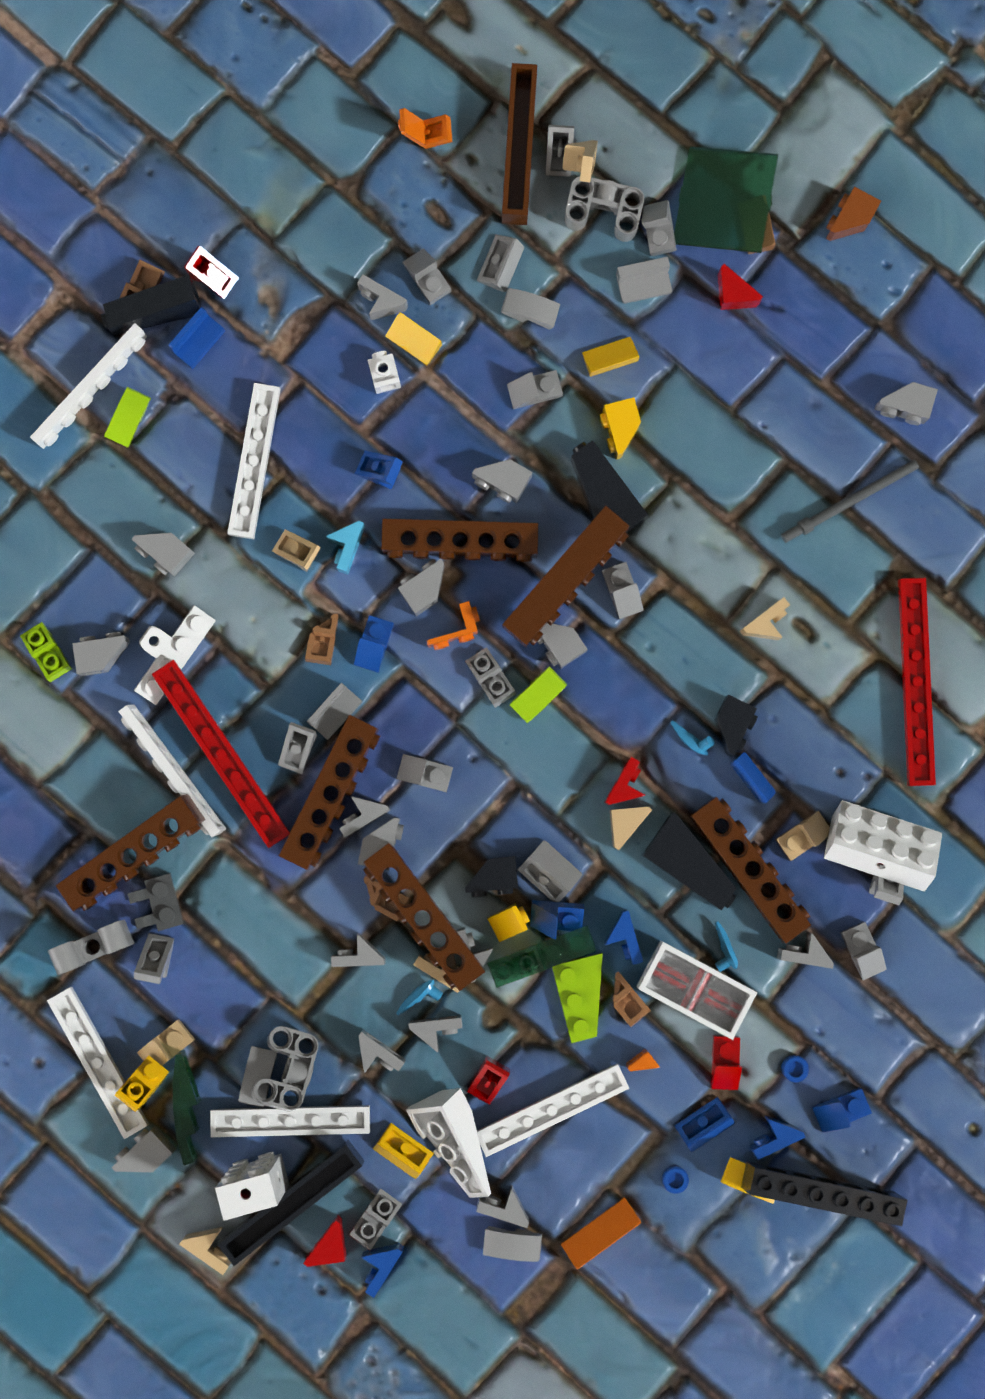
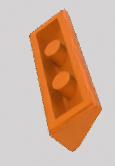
M624 1197L562 1242L561 1246L575 1268L579 1269L637 1227L641 1220Z

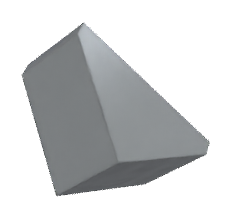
M548 126L545 175L571 177V171L564 170L562 167L565 146L573 143L574 126Z

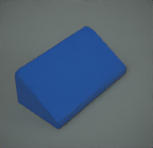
M743 752L730 762V766L760 804L767 803L775 795V789L747 753Z
M716 1097L674 1126L690 1151L693 1152L734 1125L735 1122L720 1099Z

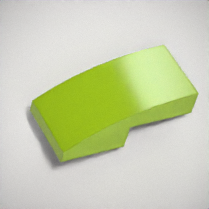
M127 387L104 437L129 447L138 425L143 419L151 397Z
M43 622L20 635L30 655L36 660L45 678L50 683L72 670L62 650Z
M549 666L510 703V706L526 723H529L567 684Z

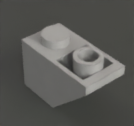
M912 382L880 399L875 405L874 410L880 411L882 416L888 418H895L896 416L904 418L905 422L911 425L924 424L930 418L938 389Z
M509 459L475 468L472 472V478L475 479L474 483L484 490L490 488L498 492L496 496L507 503H510L512 500L517 503L532 478V471Z
M172 533L135 535L132 538L137 544L134 549L144 558L150 555L157 562L154 566L164 575L170 572L173 576H176L195 554Z
M434 559L422 566L423 571L416 576L410 574L400 581L399 592L416 617L438 602L445 568L442 559L437 562Z
M547 623L541 630L543 636L537 642L539 645L544 643L548 649V652L545 653L553 666L558 664L560 669L588 650L574 628L557 624L550 626Z
M121 632L105 634L106 638L97 640L95 636L79 638L80 642L72 643L76 673L80 676H88L109 672L130 644L129 638L125 635L121 636Z
M391 819L363 838L358 865L366 866L363 862L388 843H391L395 848L396 840H401L404 825L400 824V819Z
M156 1126L150 1131L145 1128L134 1138L137 1142L135 1146L130 1150L125 1147L114 1157L118 1162L111 1168L115 1172H154L173 1154L176 1148Z

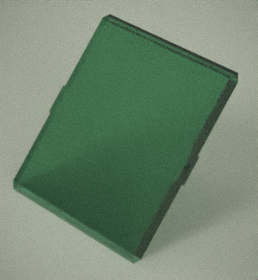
M690 147L683 186L679 193V209L674 231L676 245L762 253L768 215L773 204L772 192L778 154Z

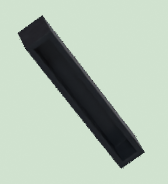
M347 1140L289 1185L277 1206L253 1213L220 1240L218 1246L231 1264L235 1266L361 1168L364 1159L352 1143Z

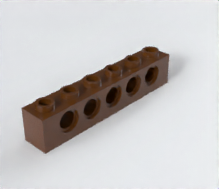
M382 519L381 550L389 558H403V554H413V558L428 559L429 555H439V559L452 560L454 556H465L466 560H480V556H489L492 561H506V557H517L516 561L531 562L532 558H537L538 523ZM410 533L416 537L412 545H404L401 542L405 534ZM432 534H437L442 538V541L437 546H431L427 543L428 537ZM457 535H463L468 541L465 546L457 547L453 544V539ZM482 536H490L494 542L490 547L484 548L480 546L479 539ZM510 536L516 537L519 540V545L516 548H508L504 543L505 539Z
M351 715L348 716L279 854L280 857L306 870H309L311 866L316 867L322 855L319 852L322 843L327 844L334 830L330 827L334 819L339 820L346 806L342 805L346 795L351 797L356 788L357 782L354 779L357 773H363L369 759L365 757L369 749L374 750L381 737L377 735L378 728ZM354 739L360 740L362 743V749L357 754H351L348 750L349 742ZM340 763H347L350 766L349 775L343 778L339 777L336 772L337 766ZM329 786H335L338 789L339 794L334 801H329L325 797V790ZM319 809L324 810L327 815L326 821L321 825L316 824L313 820L314 812ZM305 833H311L315 838V843L311 848H306L302 845L301 839Z
M189 794L179 796L62 880L56 887L73 912L81 908L86 911L98 903L96 900L98 896L103 894L106 897L118 889L116 884L124 879L127 882L139 873L137 869L144 864L148 867L159 859L157 854L165 849L166 852H169L180 844L178 839L186 834L187 837H190L201 829L199 824L206 819ZM171 818L178 823L176 832L169 826ZM150 834H154L156 836V846H152L150 844ZM130 848L136 853L135 861H132L128 856ZM109 863L115 867L116 872L114 876L108 872ZM88 878H90V879H92V880L94 881V883H95V888H94V890H91V889L88 887V885H87V880H88Z
M713 797L690 814L689 817L780 941L787 944L811 926L807 920L810 918L809 913L801 904L797 906L792 900V897L795 896L786 883L781 885L776 876L779 873L770 862L766 864L760 855L763 852L755 841L750 843L744 835L747 833L744 825L739 820L734 821L729 813L732 810L723 798L719 801L717 797ZM719 818L723 819L727 824L725 832L721 834L717 833L714 829V822ZM733 840H739L742 844V851L737 855L732 854L729 849L730 843ZM750 861H754L758 866V871L753 876H749L745 871V866ZM766 882L771 883L773 886V893L769 897H764L761 893V887ZM785 903L789 908V914L785 918H780L777 915V908Z
M391 843L385 845L363 862L366 865L363 869L365 874L372 882L378 881L382 887L379 892L386 902L390 903L392 901L398 908L395 914L404 925L408 922L414 931L411 935L418 945L424 944L430 951L427 957L436 968L440 965L446 974L443 978L451 989L456 987L461 991L485 973L484 967ZM389 867L394 868L398 872V878L393 883L387 882L383 877L385 869ZM409 889L413 892L414 900L412 903L404 904L400 901L399 894L401 890ZM424 910L430 915L428 924L419 925L416 922L415 914L418 911ZM433 933H443L446 937V943L440 947L433 945L431 942V935ZM455 953L462 958V964L459 967L452 968L447 964V957L450 954Z

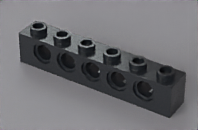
M746 1161L741 1188L749 1195L897 1226L903 1225L908 1201L895 1192Z

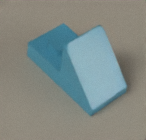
M357 521L326 536L328 541L344 546L343 550H338L334 561L335 564H338V572L349 574L365 529V525L361 521Z

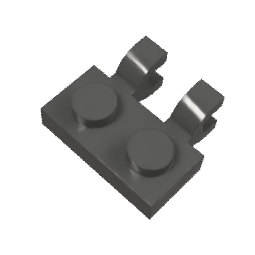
M171 873L145 880L146 889L128 893L130 904L149 899L153 914L134 919L137 929L156 924L158 931L185 924Z

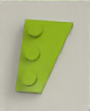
M603 953L552 965L571 1043L597 1037Z

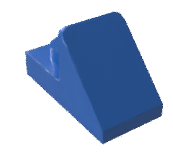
M364 451L355 474L385 488L392 489L403 461L393 456Z
M369 615L363 636L359 639L354 661L355 666L379 673L393 630V622Z
M532 900L531 927L552 939H556L557 930L582 932L584 904Z
M624 910L621 911L604 944L608 945L625 940L626 944L621 945L625 960L630 959L631 963L635 965L642 963L643 959L629 911Z
M860 1087L812 1107L822 1133L851 1127L850 1122L872 1114L864 1092Z
M765 1115L773 1135L764 1134L754 1140L755 1143L750 1145V1148L756 1159L759 1160L806 1137L799 1128Z
M398 1243L371 1249L370 1251H363L362 1258L377 1267V1270L374 1268L370 1270L364 1281L367 1283L365 1293L373 1298L376 1296L402 1254L404 1248L402 1244Z

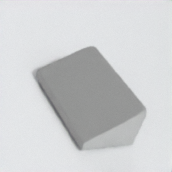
M496 234L477 281L496 290L506 292L523 253L524 246L516 238Z

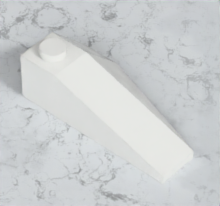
M461 1088L441 1090L409 1106L406 1111L417 1133L422 1139L425 1137L429 1139L436 1148L433 1153L438 1159L440 1157L445 1159L451 1167L450 1174L469 1198L489 1197L491 1190L473 1113Z

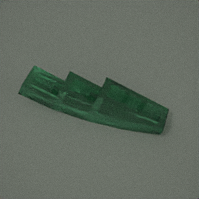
M186 1051L179 1052L176 1055L173 1075V1116L176 1139L183 1166L194 1163L198 1158L191 1135L199 1130V1125L192 1106L197 1105L201 1101Z

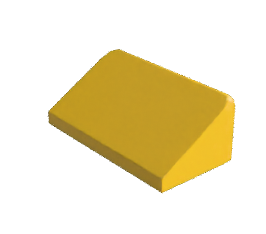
M401 312L396 316L385 336L426 366L442 346L440 339Z
M631 337L582 352L590 377L639 360L638 351Z
M392 1123L389 1124L373 1147L374 1151L414 1179L422 1173L434 1154Z

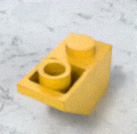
M634 397L604 405L603 413L600 414L603 429L608 428L610 438H607L610 454H615L616 460L622 458L641 423Z
M515 903L487 917L499 942L528 930L526 923L530 922L523 906L517 908Z
M148 1055L115 1093V1096L136 1112L158 1089L169 1071Z

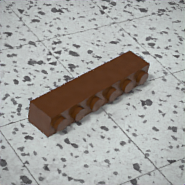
M512 63L502 224L527 225L537 81L536 64Z
M605 506L502 624V628L524 647H527L529 643L534 646L543 636L542 628L547 623L551 626L561 614L558 610L562 605L566 604L569 606L578 594L575 590L581 584L586 586L595 576L592 572L598 564L603 567L611 558L612 554L609 551L615 544L620 547L629 537L626 532L630 526Z

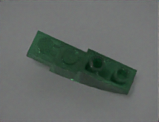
M588 925L567 933L559 934L556 936V939L549 938L522 948L487 964L496 988L545 971L547 968L592 953L597 949Z

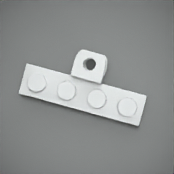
M193 605L172 637L155 626H149L140 638L139 643L146 652L156 659L134 691L157 705L164 692L152 676V673L172 660H175L182 669L216 620ZM157 636V643L154 645L149 644L150 637Z

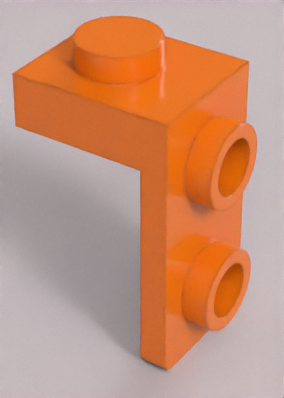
M406 108L399 109L400 119L398 120V127L401 134L425 149L452 142L451 117L444 114L422 120Z
M469 601L460 603L459 606L466 629L426 640L428 648L434 647V650H440L449 647L448 642L459 640V643L473 640V635L478 634L475 622L480 621L476 606L471 607Z

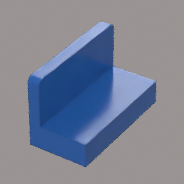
M201 307L168 346L174 355L191 369H194L224 334L225 329Z

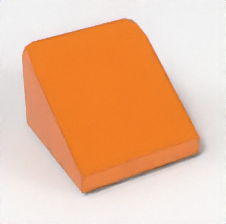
M643 1049L626 1063L629 1071L660 1067L647 1049Z

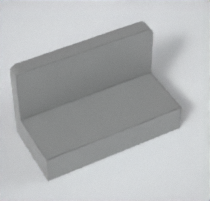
M668 257L617 268L616 278L623 304L672 293L668 274L670 268Z
M340 683L308 719L307 723L329 741L346 722L348 716L352 715L363 701L343 683Z
M545 840L518 868L520 873L553 902H560L582 876V873Z

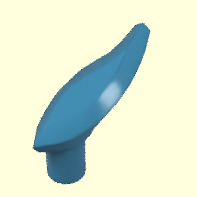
M673 720L670 722L680 739L691 750L699 754L708 755L707 749L715 744L712 737L708 736L700 741Z
M717 921L715 922L716 931L725 957L716 962L715 965L720 972L730 966L737 969L738 960L724 928Z
M434 980L424 982L405 999L396 1014L399 1016L415 1003L420 1002L427 994L438 1001L443 992L433 986Z

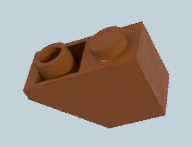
M855 186L850 195L845 192L838 204V207L842 210L838 216L833 214L826 229L830 230L826 239L832 241L865 231L881 200Z

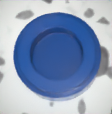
M790 1055L783 1060L781 1070L784 1077L789 1081L801 1082L807 1077L809 1066L807 1061L801 1056Z
M672 1165L664 1170L662 1183L667 1191L678 1194L687 1188L689 1177L682 1167Z

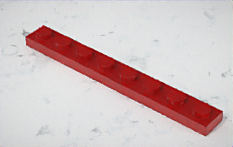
M902 578L898 580L907 786L936 785L926 578Z
M172 660L152 673V676L268 849L287 837L290 831L177 662Z

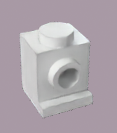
M379 351L372 354V359H368V364L376 394L401 388L393 353L387 355V351ZM387 366L388 370L382 373L378 370L379 367Z

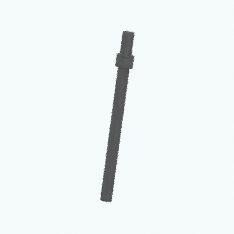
M912 460L816 515L801 519L797 522L796 526L781 534L783 541L787 543L801 534L806 535L812 532L815 526L919 469L916 460Z

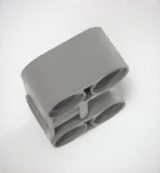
M578 176L571 184L565 211V224L569 229L578 231L585 227L590 210L596 208L614 212L613 215L617 216L614 227L616 238L622 242L631 241L637 233L644 203V194L636 187L591 178L590 182L580 181V176ZM584 187L588 190V193L580 195L576 192V189ZM635 199L638 205L629 206L626 200ZM577 211L583 217L581 219H573L570 214ZM622 223H629L632 229L625 231L620 225Z
M125 919L98 929V932L84 938L69 941L48 950L57 975L69 972L96 958L135 944ZM92 939L97 940L100 944L98 953H93L89 949V942Z
M279 1026L269 1033L267 1044L272 1051L288 1056L281 1082L266 1078L259 1080L252 1088V1097L259 1104L290 1112L298 1109L303 1103L306 1089L313 1073L319 1044L317 1039L311 1034ZM275 1033H283L286 1036L287 1043L285 1046H277L274 1043L273 1036ZM301 1040H307L311 1043L312 1050L310 1053L304 1054L299 1050V1042ZM261 1084H266L271 1088L272 1093L268 1099H263L258 1095V1087ZM288 1091L295 1093L297 1096V1102L294 1106H288L284 1103L283 1097Z

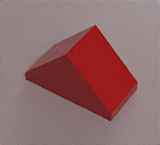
M726 264L721 266L718 273L720 310L756 308L763 296Z
M486 1056L467 1092L490 1105L508 1079L510 1068Z
M337 1215L306 1256L303 1262L304 1265L310 1267L345 1262L347 1252L342 1217Z

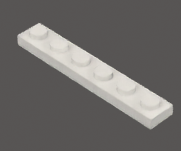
M134 323L30 438L43 449L46 446H51L57 440L58 433L64 427H68L74 422L76 413L81 408H86L92 402L93 395L99 389L102 390L109 384L110 376L127 364V358L133 351L137 352L143 347L147 337L144 331Z
M254 383L227 533L229 536L248 539L255 538L281 390L277 386Z
M126 705L118 711L123 717L121 718L123 725L128 730H133L138 737L136 739L138 745L145 752L148 751L153 757L152 763L159 772H164L167 776L169 787L181 796L189 794L206 819L199 824L201 830L206 835L210 834L211 837L217 836L226 830V827L135 705Z
M69 987L47 1000L123 1138L126 1139L148 1126L149 1123L140 1108L135 1112L115 1096V1093L125 1083V1080L73 987Z
M618 1063L477 1130L479 1143L485 1156L488 1157L630 1088Z
M370 1105L299 1107L290 1112L276 1108L211 1109V1137L369 1134Z

